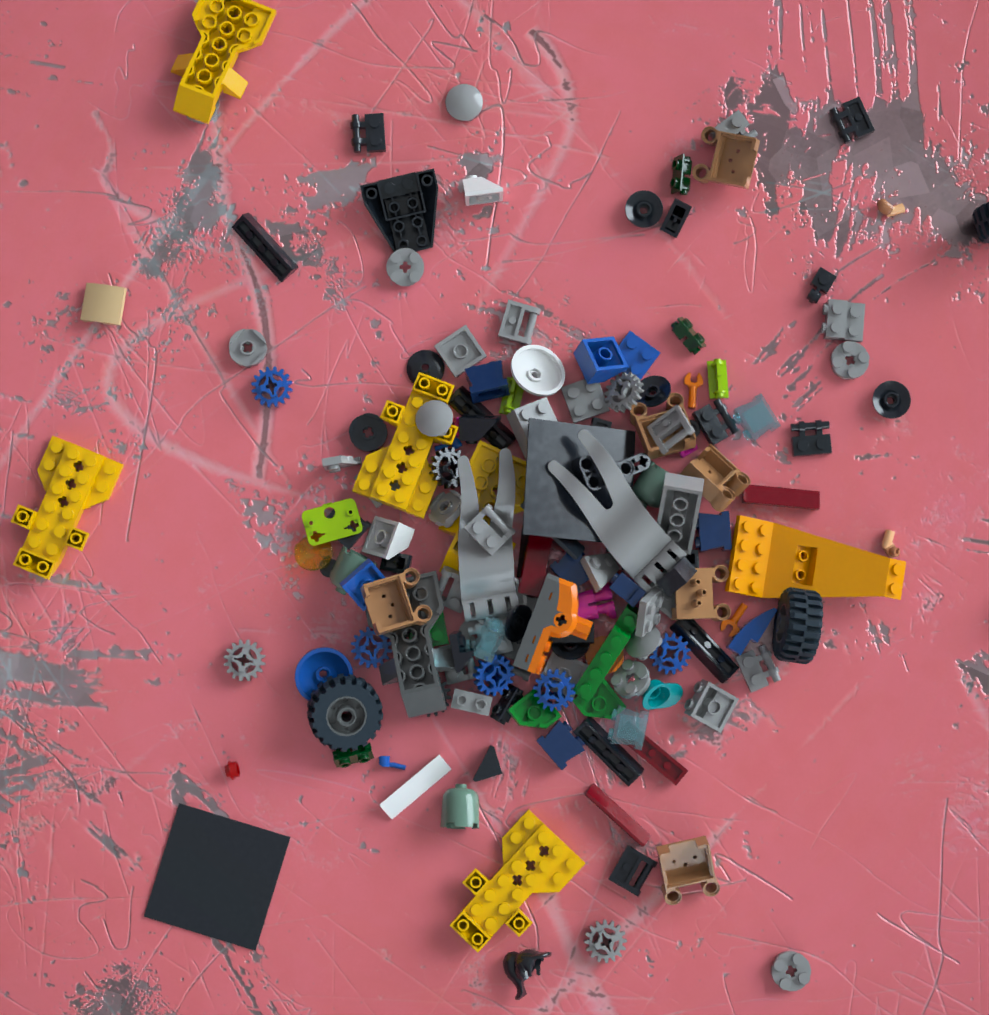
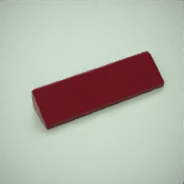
M749 485L742 493V503L819 510L820 491Z
M529 535L517 593L531 598L539 597L544 584L552 537Z
M593 783L584 795L635 842L644 847L650 838V834Z

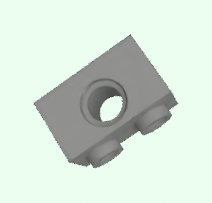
M455 689L451 708L489 716L493 697Z

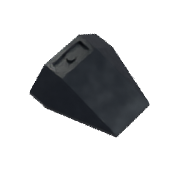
M434 168L386 178L360 186L364 205L393 252L400 248L420 251L433 247L438 184Z

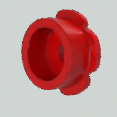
M228 761V765L225 766L226 776L232 780L240 776V768L237 761Z

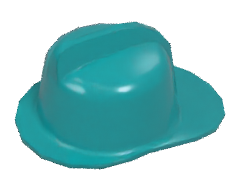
M653 679L647 691L641 695L643 698L642 705L647 710L671 707L681 699L683 689L677 683H663L658 679Z

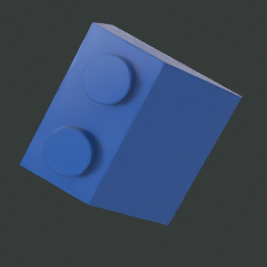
M614 336L583 339L573 352L587 384L605 382L628 369L626 360Z

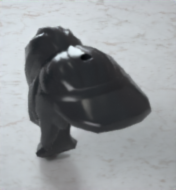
M525 949L519 953L515 951L509 952L504 957L503 968L505 974L517 988L515 1000H520L527 995L524 981L532 976L534 969H536V974L540 975L541 961L543 962L544 958L550 957L552 955L551 952Z

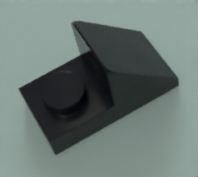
M461 630L449 634L456 673H460L465 669L479 649V647L464 648L466 646V639L462 635Z

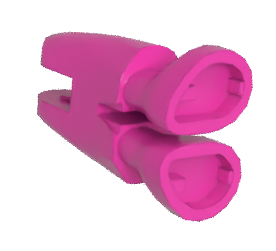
M606 583L597 593H594L593 589L578 593L579 617L595 620L599 619V614H607L610 619L617 618L613 601L596 605L598 601L613 599L609 583Z

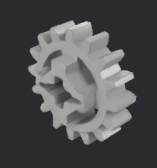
M623 372L621 377L616 375V380L611 379L610 382L612 384L606 386L608 391L604 393L607 397L604 401L607 403V406L617 413L619 411L625 413L626 408L631 410L632 405L637 406L636 400H640L642 397L639 394L644 392L641 388L643 386V383L640 382L641 379L631 372L628 374Z
M239 640V645L232 643L233 649H226L229 655L223 657L228 659L224 666H229L226 672H233V679L239 676V681H243L244 677H246L247 681H251V676L254 678L258 677L257 671L263 672L260 667L261 665H266L265 662H262L266 655L260 654L263 648L257 649L258 643L254 642L250 645V640H247L245 644L242 640ZM243 648L240 654L234 655L238 649ZM251 649L256 653L257 659L252 657ZM246 655V658L253 661V663H245V666H243V662H240L237 658L241 659ZM232 662H236L239 667L238 671L233 667ZM252 665L256 666L254 670H252L249 673H246L248 668H250Z
M603 919V924L596 921L595 928L591 925L589 926L591 933H585L589 939L584 940V943L589 944L586 951L592 950L591 958L597 956V962L604 958L605 963H608V958L615 961L616 955L622 956L619 951L626 950L622 943H626L627 939L622 938L625 935V931L619 932L621 928L619 924L614 927L613 920H611L610 924H607L606 919ZM604 928L612 929L615 932L610 934L605 932ZM598 932L597 940L592 943L594 934ZM602 933L607 939L611 938L608 941L610 949L604 943L600 944L603 941ZM619 940L617 948L613 950L614 942ZM603 949L607 954H601L596 950Z

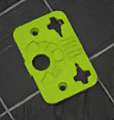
M351 498L335 503L323 504L320 507L309 509L302 513L308 542L312 546L361 533L363 529L356 502ZM331 507L335 510L333 518L325 517L324 511L326 508ZM351 521L359 524L355 532L352 529L344 528L348 527ZM314 531H317L318 534L325 533V535L319 538L318 542L314 539L311 540Z

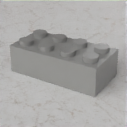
M547 397L516 408L506 415L525 459L527 457L529 418L557 421Z
M666 472L657 523L686 554L691 555L704 479Z

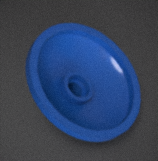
M329 647L313 649L307 652L296 666V687L306 700H310L312 691L317 690V685L320 682H326V678L330 676L335 678L337 674H343L344 676L353 674L352 666L347 657L336 649ZM320 671H326V675L320 676Z

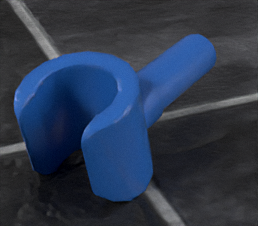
M455 438L452 445L441 444L434 448L435 451L451 446L456 450L462 446V443L458 438Z
M390 756L379 757V764L382 767H394L402 770L406 768V765L390 762Z

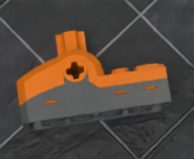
M549 573L547 574L513 666L540 675L547 656L544 654L550 651L553 643L550 641L551 637L563 638L574 635L587 640L593 621L578 616L579 597L577 584ZM564 615L567 623L560 625L558 618Z

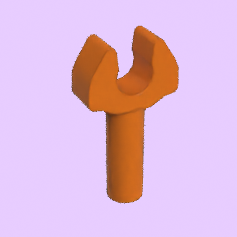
M689 372L684 378L683 384L689 388L688 408L694 409L696 408L697 388L703 385V378L698 373L697 382L692 383L690 381L691 373Z
M741 603L731 619L721 622L720 631H723L727 625H731L732 631L728 636L736 635L740 631L737 623L748 606Z

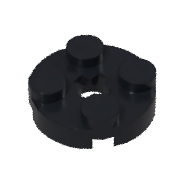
M372 413L356 417L349 428L351 442L357 449L364 452L377 451L384 445L388 435L384 421ZM372 428L373 436L365 437L363 431Z

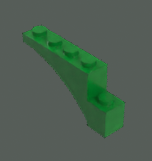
M629 603L626 605L591 663L574 687L575 694L586 701H590L634 632L639 610L637 607L634 606L633 608Z

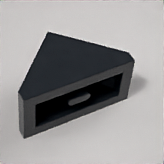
M675 198L660 230L677 238L692 206Z
M399 553L389 560L382 558L379 570L396 574L403 573L406 569L411 568L413 557Z
M684 556L656 581V584L669 597L685 585L697 570Z
M490 745L473 778L475 782L502 774L495 748Z

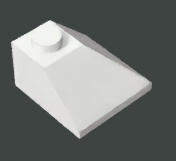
M470 175L466 179H462L466 206L503 201V187L483 177H477V175Z
M375 516L362 552L389 560L409 547L415 529L396 521Z

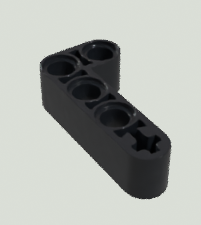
M639 453L616 462L620 471L621 465L624 467L625 472H622L625 478L648 469L651 463L650 457L645 453ZM584 455L572 461L571 467L574 476L590 492L606 487L591 456ZM581 461L585 463V469L582 468ZM639 461L640 464H638L637 466H634L633 463ZM589 479L592 481V487L588 483Z

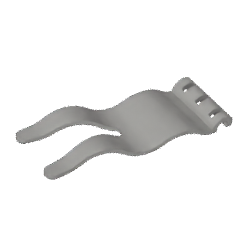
M582 429L578 432V439L598 468L612 499V507L605 509L592 493L557 461H550L548 470L561 482L576 501L612 556L634 581L649 593L657 586L656 581L687 554L649 514L606 449L588 430ZM669 549L677 555L675 559L667 553ZM656 562L665 568L662 572L654 565ZM644 575L652 581L649 585L642 579Z
M503 448L499 452L498 488L493 511L511 528L513 526L515 507V474L511 451ZM460 456L457 460L461 488L458 530L460 598L464 620L469 622L510 614L519 603L515 591L512 536L490 556L464 529L479 513V505L469 459L467 456ZM492 520L490 521L489 526L502 537L505 533ZM505 598L510 599V609L506 608ZM488 601H492L493 612H489ZM474 604L476 615L471 616L469 605Z

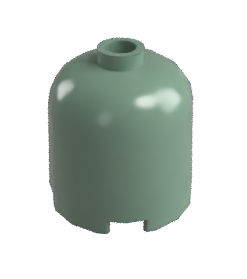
M651 461L648 469L641 472L633 485V492L645 508L647 506L652 508L660 507L664 479L667 472L653 461Z
M345 546L342 547L330 572V580L336 586L335 590L343 595H346L347 592L339 583L368 558L352 549L350 552H347L348 549Z
M455 784V788L446 790L442 798L440 827H447L448 829L472 827V829H479V797L477 792L467 788V784Z

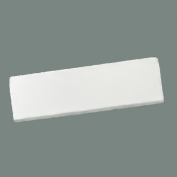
M439 754L384 800L380 807L393 819L451 770L450 766Z

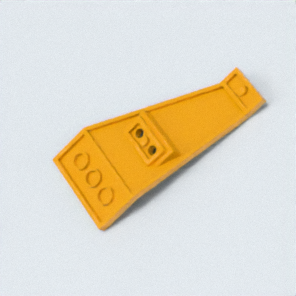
M737 515L728 568L729 577L726 581L725 591L756 598H780L785 589L792 587L816 591L821 597L881 596L901 600L906 561L888 558L774 522Z

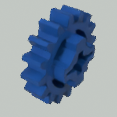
M276 366L273 367L272 371H270L269 367H266V372L259 370L261 375H254L257 381L251 383L256 388L251 390L253 394H257L255 400L261 399L260 404L263 406L267 403L268 408H271L272 404L278 408L279 402L285 405L284 399H290L288 392H293V389L289 387L293 382L287 381L290 377L289 374L283 375V369L277 372ZM273 375L280 377L283 381H277ZM266 377V381L264 382V384L260 385L262 380ZM271 381L276 386L274 387V394L268 389L270 388ZM284 390L283 394L278 397L280 391ZM261 394H268L270 395L271 399H267L263 397Z
M366 627V632L359 630L360 636L354 635L357 641L351 642V645L355 646L351 653L357 654L354 660L360 659L359 665H363L365 662L366 668H369L371 664H373L374 668H377V663L384 664V658L390 659L387 653H392L393 651L388 649V646H391V642H387V637L379 635L383 642L375 641L373 636L375 635L374 629L371 631L369 627ZM366 636L364 645L359 646L360 641ZM370 638L373 645H377L373 654L370 650H367V647L370 646ZM384 649L383 655L378 659V652ZM360 653H367L370 656V660L363 658Z
M667 633L664 634V639H662V644L660 645L662 649L661 656L657 657V650L659 648L657 647L653 655L649 657V659H654L655 661L652 666H659L658 672L664 669V674L667 675L669 670H671V673L674 675L676 673L675 669L682 672L681 666H688L685 660L691 659L687 655V652L691 651V649L685 648L688 642L682 643V636L675 638V633H672L671 637ZM666 641H674L677 645L670 646ZM667 649L669 651L677 649L673 653V659L671 657L663 659L667 654ZM682 650V659L679 661L678 654ZM665 661L671 662L673 667L664 666L662 663Z
M492 653L491 658L485 655L484 661L478 660L480 666H474L477 673L472 674L476 678L473 683L478 686L477 689L487 696L489 694L496 696V692L502 695V689L509 690L507 684L513 683L510 677L515 676V673L511 671L514 667L509 664L510 661L500 654L497 656Z
M556 668L554 673H552L551 669H548L547 675L542 672L540 674L542 679L537 678L535 680L538 685H534L533 689L538 692L534 694V697L540 698L537 701L538 704L544 703L543 709L550 706V711H553L555 707H557L558 711H561L562 705L567 708L569 706L567 701H573V697L570 695H575L576 693L575 690L571 689L575 686V683L569 682L572 678L571 676L565 677L566 671L560 674L558 668ZM555 677V678H559V679H561V680H560V681H555V680H553L552 678ZM543 683H544V686L546 687V691H545L544 694L542 693V685H543ZM565 686L567 687V695H566V697H565V694L563 693V688H564ZM552 687L558 688L557 692L552 693L550 690L552 689ZM548 699H555L557 702H551Z

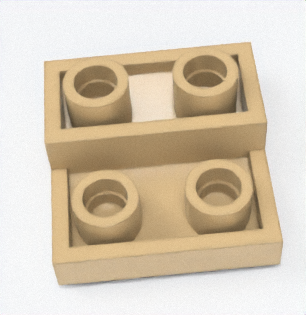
M86 283L80 320L121 326L127 288Z

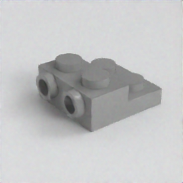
M828 299L823 304L822 314L825 315V322H822L821 333L824 334V339L862 342L865 304L851 303L847 300Z
M702 679L701 682L699 681L695 684L693 689L695 693L692 699L686 701L684 713L721 733L739 699L711 682Z

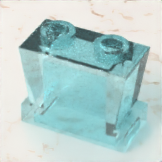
M761 393L752 399L753 402L735 408L732 415L738 425L741 424L744 429L742 433L746 440H750L752 443L769 429L773 432L781 426Z
M486 617L474 643V656L492 663L505 636V628L501 620L495 617L491 619Z
M617 705V709L613 708L611 720H614V726L609 728L607 738L611 740L610 744L633 745V749L642 750L649 711L640 710V713H637Z

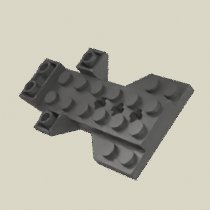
M436 571L420 574L417 584L411 589H406L412 610L414 611L420 605H427L432 610L431 619L424 625L419 626L415 624L382 634L391 640L394 658L379 666L382 685L399 682L408 718L447 710L438 671L443 672L455 669L452 649H434L430 632L444 611ZM413 576L406 578L408 582H414ZM366 609L368 626L373 629L368 610ZM418 611V617L426 619V614L423 611ZM409 633H412L413 635H415V636L412 638V640H409V639L407 638V637H409Z

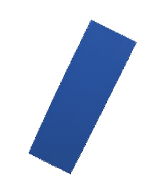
M772 608L750 620L732 637L726 648L737 655H741L750 640L758 643L777 609Z

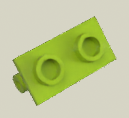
M714 359V361H707L710 399L729 398L726 360Z
M513 376L512 378L507 377L510 395L502 397L500 414L507 415L512 410L520 407L524 390L516 383Z

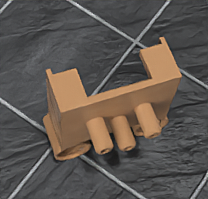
M712 126L704 128L701 133L702 140L710 146H716L711 169L704 164H697L692 170L693 177L701 183L713 182L749 189L760 141L754 137L718 131ZM715 132V138L709 141V134ZM706 169V175L700 178V171Z
M671 393L666 400V411L647 416V407L640 402L637 403V406H631L630 423L635 426L644 452L650 457V460L696 447L695 433L692 435L688 434L672 446L669 452L663 455L647 429V426L673 408L674 405L672 404H677L681 407L690 423L684 408V398L679 393ZM681 426L668 437H666L663 440V442L665 443L678 432H680L682 429H684L683 426Z
M712 444L705 448L680 473V475L703 478L702 496L719 512H723L735 497L740 496L751 483L749 476L741 472Z
M724 565L712 566L710 568H695L697 572L685 585L675 592L676 608H671V620L711 619L716 622L727 620L731 615V609L724 603L713 605L712 583L727 580L729 577L728 568ZM716 569L719 570L721 574L719 579L715 576ZM718 608H721L723 612L721 617L717 615Z
M408 568L403 573L363 584L360 588L376 636L415 624L419 626L424 625L431 619L432 610L427 605H420L414 611L412 610L406 589L413 588L420 579V574L415 568ZM405 575H412L414 582H408ZM418 611H423L426 614V619H420Z
M706 836L656 847L663 881L661 891L667 904L676 905L681 901L682 895L679 887L700 883L706 896L712 897L719 893L720 885L714 873L710 845Z

